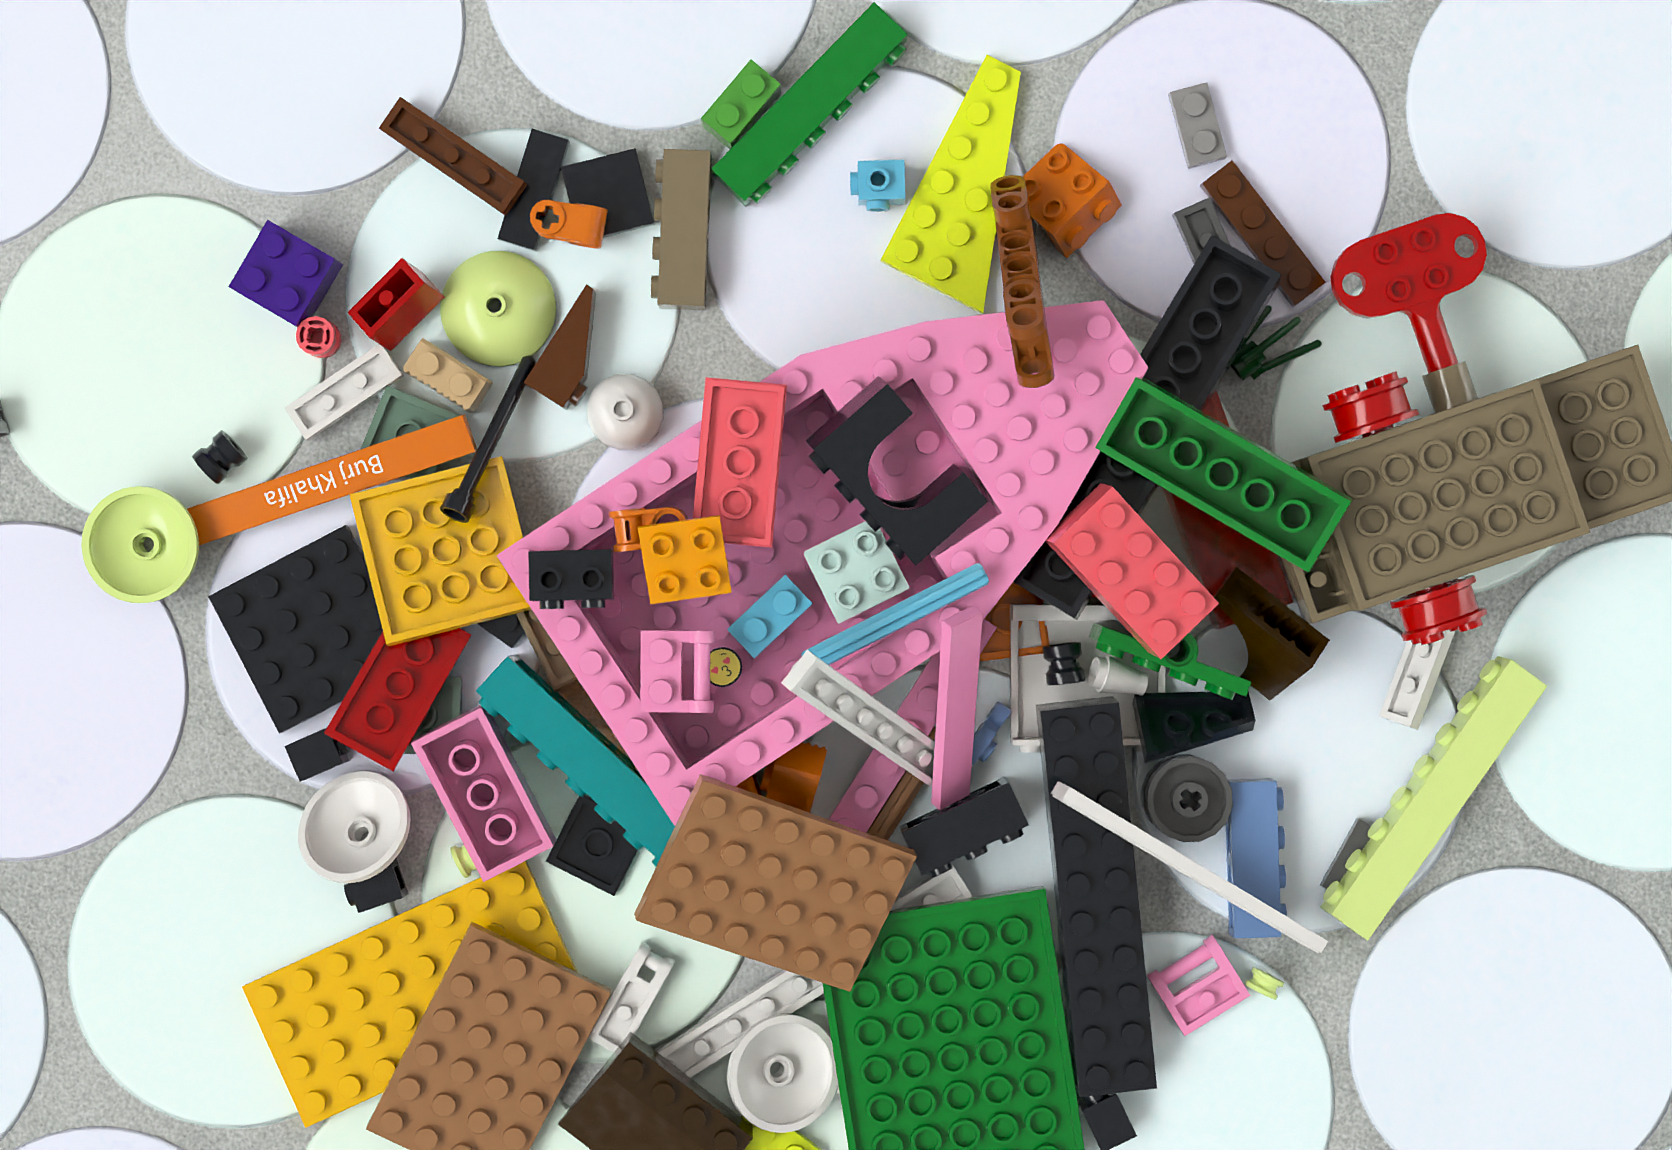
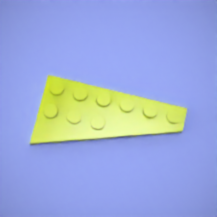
M986 55L880 259V262L981 314L984 311L996 235V222L990 185L994 180L1005 176L1021 75L1020 71L989 55Z

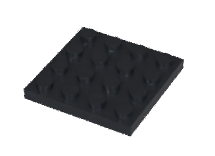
M348 525L342 526L208 596L279 734L341 703L383 632L366 560Z

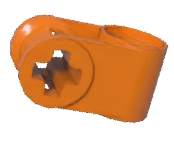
M542 200L533 206L530 213V222L535 231L544 238L565 241L582 247L601 249L608 210L587 204ZM548 210H553V214L559 221L558 223H551L550 228L545 229V225L539 220V217L546 216Z
M677 507L634 508L609 511V518L614 519L616 536L613 552L641 550L638 526L659 524V521L665 514H673L679 521L688 520V516ZM628 521H629L631 539L629 538Z

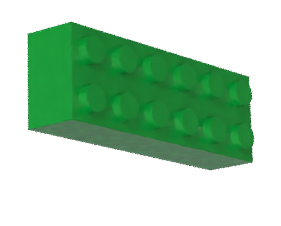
M1142 377L1134 379L1095 447L1306 572H1309L1314 566L1353 501L1346 494Z

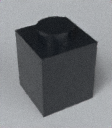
M326 728L284 746L299 782L350 761L347 753L351 752V749L325 735Z
M397 858L382 872L369 879L344 884L347 901L350 906H356L358 913L402 899L409 894Z
M1117 1093L1086 1096L1084 1101L1078 1103L1100 1150H1110L1137 1137Z

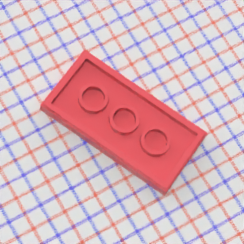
M709 377L705 379L693 519L720 515L724 543L772 548L787 385Z

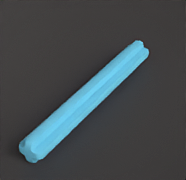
M976 563L807 650L830 665L988 585V576L980 563Z

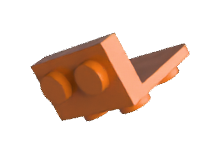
M1062 143L1055 145L1023 176L1026 182L1031 218L1047 232L1056 249L1066 258L1076 249L1081 248L1088 238L1103 223L1112 219L1116 211L1122 206L1110 181Z

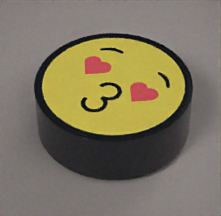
M719 647L710 651V683L718 687H726L735 683L742 673L743 666L740 656L734 650L727 647Z

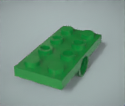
M1094 623L1089 634V638L1098 641L1095 648L1121 659L1124 652L1133 654L1131 662L1156 672L1160 671L1161 665L1170 668L1168 676L1196 686L1198 679L1206 682L1204 689L1233 700L1235 693L1246 697L1251 685V681L1196 661L1199 652L1198 644L1189 633L1179 642V651L1175 656L1169 658L1166 654L1162 659L1148 653L1134 637Z

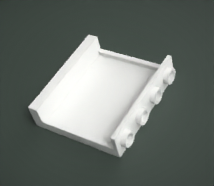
M1010 604V710L1012 711L1010 714V743L1013 746H1019V752H1040L1036 704L1113 696L1119 702L1123 745H1135V752H1142L1132 704L1134 694L1097 693L1095 688L1088 686L1089 668L1095 657L1103 658L1105 655H1108L1138 671L1148 674V685L1145 693H1166V667L1161 665L1160 671L1156 672L1131 662L1133 654L1124 652L1121 659L1095 648L1098 641L1089 638L1094 623L1133 637L1104 604H1087L1078 620L1050 604ZM1018 621H1022V625L1018 630ZM1039 621H1045V626L1047 625L1049 645L1081 642L1082 655L1076 659V662H1079L1080 667L1084 669L1085 681L1049 686L1046 683L1045 673L1049 670L1048 665H1051V662L1045 660L1043 654L1018 657V649L1042 646Z

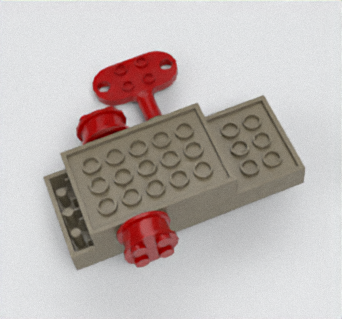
M1453 213L1437 214L1359 240L1344 249L1334 262L1330 276L1332 293L1339 305L1350 314L1369 319L1400 312L1407 315L1410 319L1428 374L1423 375L1422 378L1434 413L1393 427L1394 423L1419 415L1418 409H1411L1403 387L1408 383L1407 377L1399 379L1397 371L1365 382L1367 390L1360 391L1357 384L1327 395L1330 403L1322 406L1324 411H1331L1338 431V434L1333 437L1335 443L1362 435L1363 438L1290 462L1353 499L1309 572L1282 558L1301 616L1309 624L1348 611H1362L1390 601L1391 608L1399 610L1406 630L1401 633L1403 641L1411 640L1412 645L1418 643L1426 645L1445 638L1443 631L1450 630L1452 632L1459 630V632H1464L1482 626L1481 617L1488 614L1485 607L1478 606L1471 585L1476 582L1475 575H1464L1591 533L1590 529L1672 501V442L1638 344L1478 398L1466 361L1458 363L1440 310V302L1445 295L1459 291L1473 283L1484 268L1487 256L1485 239L1479 228L1464 216ZM1458 237H1468L1473 242L1474 251L1470 257H1461L1455 251L1454 245ZM1346 275H1356L1362 281L1363 287L1359 295L1352 296L1344 291L1342 282Z

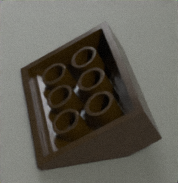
M632 1032L627 1035L558 1122L560 1127L590 1150H744L753 1139V1126Z

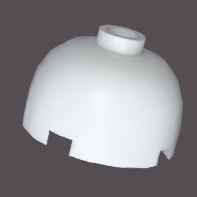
M615 374L602 380L592 390L587 403V421L592 433L604 445L616 450H634L647 445L659 433L664 420L663 403L658 391L646 379L634 374Z

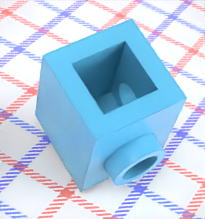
M904 160L858 161L857 172H850V195H858V206L866 205L867 211L881 212L890 210L889 205H903L905 203Z

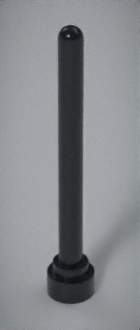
M525 356L521 359L459 488L453 489L452 493H447L440 510L447 517L455 521L467 523L474 512L475 505L473 502L475 498L473 493L526 386L524 381L536 364L532 356Z

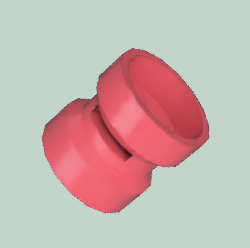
M318 316L308 317L303 320L296 331V341L299 347L304 352L317 358H328L334 355L339 350L342 342L338 327L325 318Z

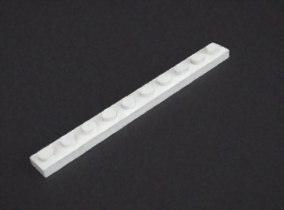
M951 863L953 867L951 870L933 878L930 876L897 897L891 910L970 898L973 895ZM782 970L658 1049L657 1052L691 1078L732 1052L741 1036L755 1023L774 1015L792 1014L823 994L822 982Z

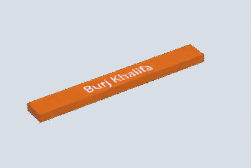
M463 414L187 508L195 522L199 545L474 453L477 451V446L466 415Z

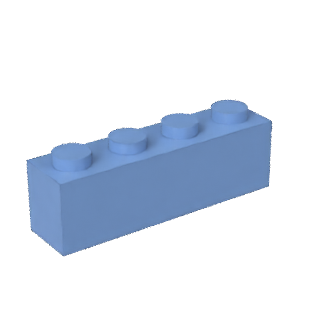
M1270 778L1228 780L1232 788L1233 807L1225 824L1227 881L1287 916L1285 903L1280 904V888H1285L1286 886L1285 866L1279 865V849H1284L1285 847L1283 826H1278V811H1282L1284 807L1282 787H1277V781ZM1228 901L1229 934L1233 938L1281 937L1280 931Z

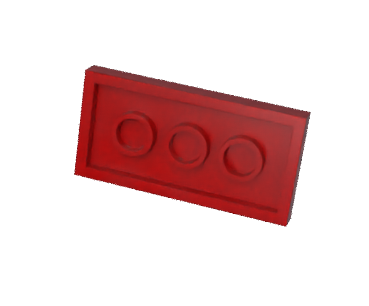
M458 628L387 646L384 633L382 632L324 734L394 772L472 635Z

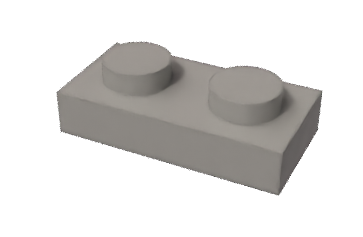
M1208 83L1170 92L1168 97L1188 169L1225 159L1227 154Z

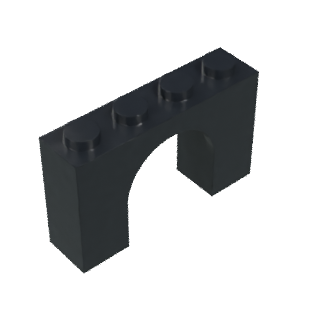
M878 376L805 440L814 450L808 457L823 474L831 470L837 476L839 481L834 485L849 503L855 498L865 508L859 515L874 532L882 528L890 538L885 544L901 561L907 556L916 566L982 508L988 500L955 464H952L921 493L912 498L893 501L874 494L868 478L870 458L876 447L913 414L888 383Z

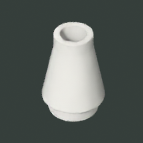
M1105 655L1103 658L1095 657L1089 668L1087 682L1088 686L1095 688L1097 693L1137 694L1142 696L1148 685V674Z

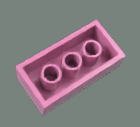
M481 705L423 733L411 742L483 882L554 846L556 837L493 716Z

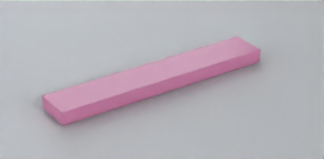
M974 605L942 620L931 804L939 810L970 795L983 612Z

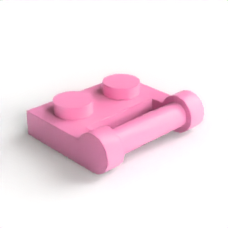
M641 630L640 712L714 713V700H710V643H714L715 631ZM682 643H694V700H682Z
M1213 935L1203 940L1204 945L1160 972L1156 969L1147 975L1184 1036L1251 996ZM1210 958L1214 959L1218 967L1172 995L1167 986L1168 984Z

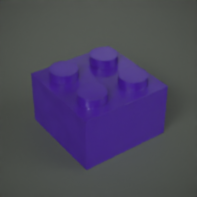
M267 220L228 287L298 327L303 320L314 316L343 264Z

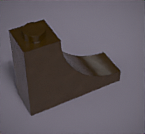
M1235 567L1229 573L1213 596L1219 602L1218 606L1237 626L1245 641L1248 663L1240 677L1251 681L1250 686L1269 701L1309 671L1330 641V639L1238 567Z

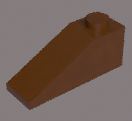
M587 284L524 381L527 386L565 410H568L571 404L576 407L588 390L584 383L588 378L596 292Z

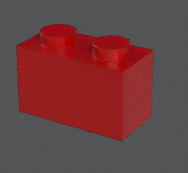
M401 258L347 313L370 339L392 351L445 296L422 271Z

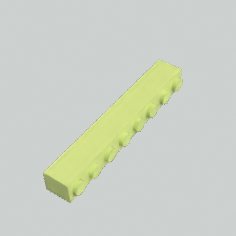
M1497 656L1495 660H1490L1482 668L1479 675L1481 680L1473 691L1467 692L1461 698L1457 705V710L1459 711L1452 721L1444 724L1435 736V745L1428 755H1423L1415 763L1412 770L1414 774L1406 786L1400 787L1393 794L1390 800V805L1392 806L1384 817L1377 819L1368 831L1370 840L1362 851L1357 849L1350 855L1345 865L1348 871L1341 881H1334L1326 889L1323 895L1324 902L1320 908L1367 941L1547 688V685L1512 659Z

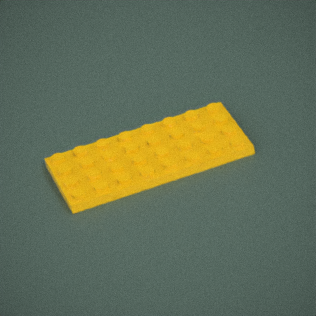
M527 860L485 882L479 877L242 986L305 1128L384 1092L471 921L577 972Z

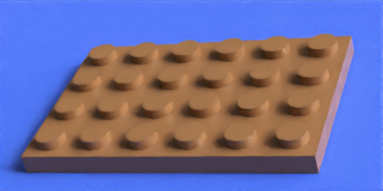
M700 774L634 912V916L638 922L850 992L917 855L913 849Z
M471 921L372 1113L366 1130L408 1150H530L610 997L611 988Z

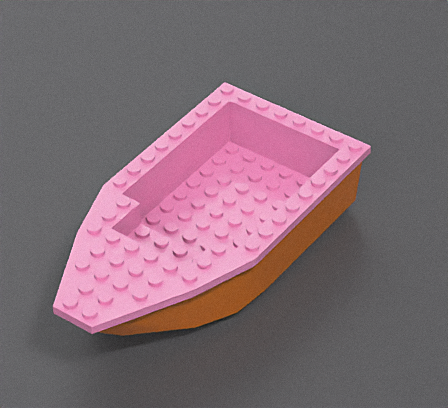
M1104 300L1044 307L1055 376L1049 384L1038 388H1025L1018 383L1005 312L925 321L801 354L761 380L760 382L787 385L772 548L724 543L732 593L650 604L642 551L633 550L613 552L614 600H605V608H581L580 601H564V609H539V602L529 601L528 551L613 550V546L616 544L614 519L609 518V511L634 508L677 507L685 512L688 519H693L702 420L496 555L674 826H676L700 774L736 786L834 721L781 683L791 671L792 666L802 657L803 651L976 563H980L983 566L989 579L988 585L829 666L872 696L941 650L942 620L974 605L983 612V621L1059 524L1100 453V450L1095 447L1134 379L1136 377L1143 378L1148 369L1145 361ZM879 376L888 383L913 414L876 447L870 458L868 478L874 494L893 501L912 498L921 493L952 464H955L966 474L988 502L916 566L907 556L900 561L893 553L910 589L838 624L810 569L804 552L864 522L865 520L859 514L865 508L856 498L849 503L834 485L839 479L831 470L823 474L808 457L814 450L805 440ZM665 514L659 523L679 521V519L673 514ZM628 521L629 538L631 539V536H630V527H629V521ZM880 528L887 541L890 537L882 528ZM784 575H787L813 604L757 657L753 658L727 629ZM641 630L715 631L714 643H710V651L719 647H727L734 650L740 656L743 666L742 673L735 683L726 687H718L710 683V700H714V713L640 712ZM682 643V700H694V643Z

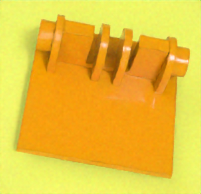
M720 515L638 526L650 604L732 593Z

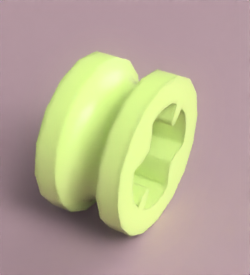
M464 844L462 847H457L456 845L450 847L452 857L464 878L470 877L471 871L477 869Z
M1253 967L1251 970L1253 978L1246 980L1245 985L1273 1000H1277L1276 990L1279 987H1283L1284 982Z

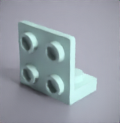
M866 521L804 552L810 569L838 624L910 589L892 551L885 544L886 539L881 529L874 532Z

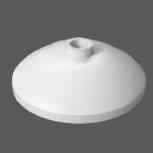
M357 771L334 778L313 795L302 813L298 827V844L304 861L319 876L336 883H356L377 875L395 860L406 842L410 829L408 802L403 792L390 779L378 773ZM369 832L368 836L360 841L362 835Z
M792 1014L770 1016L751 1026L738 1040L728 1064V1089L731 1099L740 1114L753 1125L763 1130L777 1133L802 1129L818 1119L830 1105L838 1087L832 1041L829 1035L813 1021ZM775 1062H778V1072L774 1075H771V1065Z

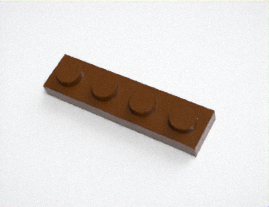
M399 97L378 128L505 216H507L528 185L402 97Z
M1233 160L1200 184L1202 190L1210 197L1212 203L1255 259L1281 274V282L1278 289L1292 307L1326 283Z

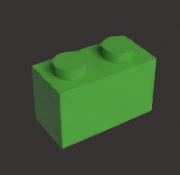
M750 59L700 118L702 126L728 149H731L781 94V84Z

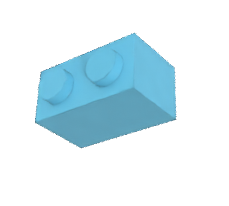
M784 575L727 630L755 658L813 603L787 575Z

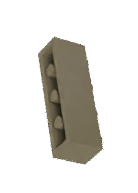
M664 149L663 159H656L655 180L656 183H662V198H655L654 221H661L660 237L653 236L652 259L659 260V275H652L651 298L657 299V305L661 309L706 310L712 155L709 150Z

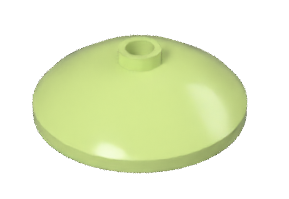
M488 251L470 257L453 271L442 292L445 298L440 302V315L447 337L463 355L483 365L495 367L510 366L520 363L521 359L525 356H533L546 343L555 324L556 299L549 280L532 261L516 253ZM493 299H499L502 303L501 309L495 313L490 312L488 309L489 302Z
M136 486L115 491L95 506L85 523L81 547L85 566L94 582L103 591L125 602L150 603L172 595L189 579L198 559L199 537L191 514L179 500L169 493L156 488ZM148 537L154 542V547L150 552L146 551L143 546L144 540Z

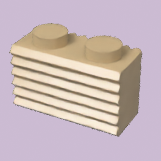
M424 338L419 341L403 366L405 373L469 413L476 412L493 385L492 381Z

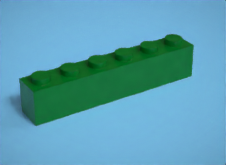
M873 2L711 168L713 176L745 207L751 201L758 204L771 191L772 187L769 183L779 173L784 177L799 162L796 155L806 145L812 149L826 134V131L823 129L824 126L832 118L836 121L843 118L853 106L850 100L860 90L864 94L867 93L880 79L877 72L886 63L893 66L905 54L907 48L904 44L907 42L908 34Z

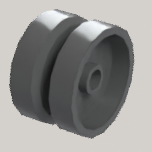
M1174 754L1158 761L1146 774L1141 788L1142 807L1148 820L1163 834L1181 842H1201L1216 835L1227 823L1233 807L1232 788L1226 775L1212 762L1191 754ZM1184 790L1191 792V800L1186 804H1181L1179 801L1183 800V797L1180 794Z

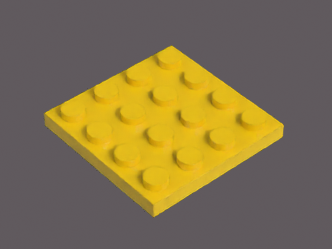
M502 456L489 460L473 493L475 509L467 523L458 522L447 517L441 512L440 507L446 494L452 493L455 488H459L470 464L349 494L387 646L531 610V607L496 556L523 538Z

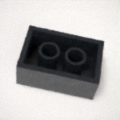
M1002 777L970 792V795L942 810L936 808L899 827L908 848L913 849L917 855L915 863L921 875L930 873L931 878L951 870L953 867L950 862L965 856L966 860L969 861L988 852L986 845L1000 839L1002 844H1006L1024 835L1022 828L1029 824L1010 783Z

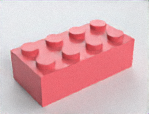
M1100 483L1056 526L1045 540L1145 650L1159 659H1162L1219 604L1112 486Z

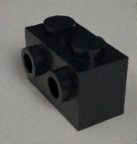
M613 550L528 551L529 601L539 602V609H564V601H580L581 608H605V600H614Z

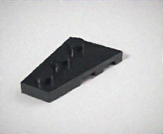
M1249 691L1246 697L1235 693L1233 700L1212 692L1144 693L1142 696L1134 694L1132 703L1144 763L1252 731L1256 721Z

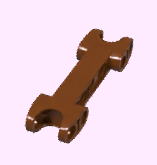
M1008 175L994 180L990 185L1003 281L1004 308L1018 383L1025 388H1038L1049 384L1055 376L1044 308L1039 259L1025 179L1019 175Z

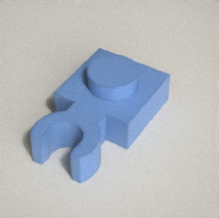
M1000 702L995 704L984 722L980 724L974 733L972 765L978 759L982 762L987 760L997 745L992 739L1012 712Z

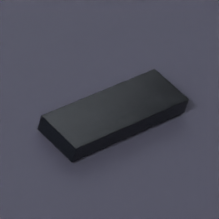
M531 129L517 177L528 185L507 216L504 215L497 237L499 241L536 252L540 235L535 231L530 222V213L537 202L552 200L561 167L570 144L568 139ZM547 215L539 217V220H541L543 224L545 223Z

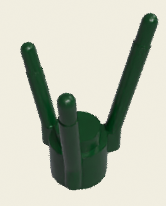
M1267 305L1232 362L1231 368L1243 381L1249 376L1255 380L1264 372L1320 347L1322 342L1315 340L1261 364L1266 359L1263 352L1301 323V318L1295 317L1259 345L1254 341L1246 344L1272 311V307Z

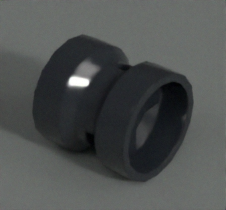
M223 430L219 431L212 438L211 445L207 448H200L192 455L200 469L216 484H220L227 478L228 471L233 466L239 467L248 459L240 446Z
M1081 642L1042 646L1043 658L1051 662V665H1048L1049 670L1045 673L1047 685H1064L1085 681L1084 669L1080 667L1079 662H1076V659L1082 655Z

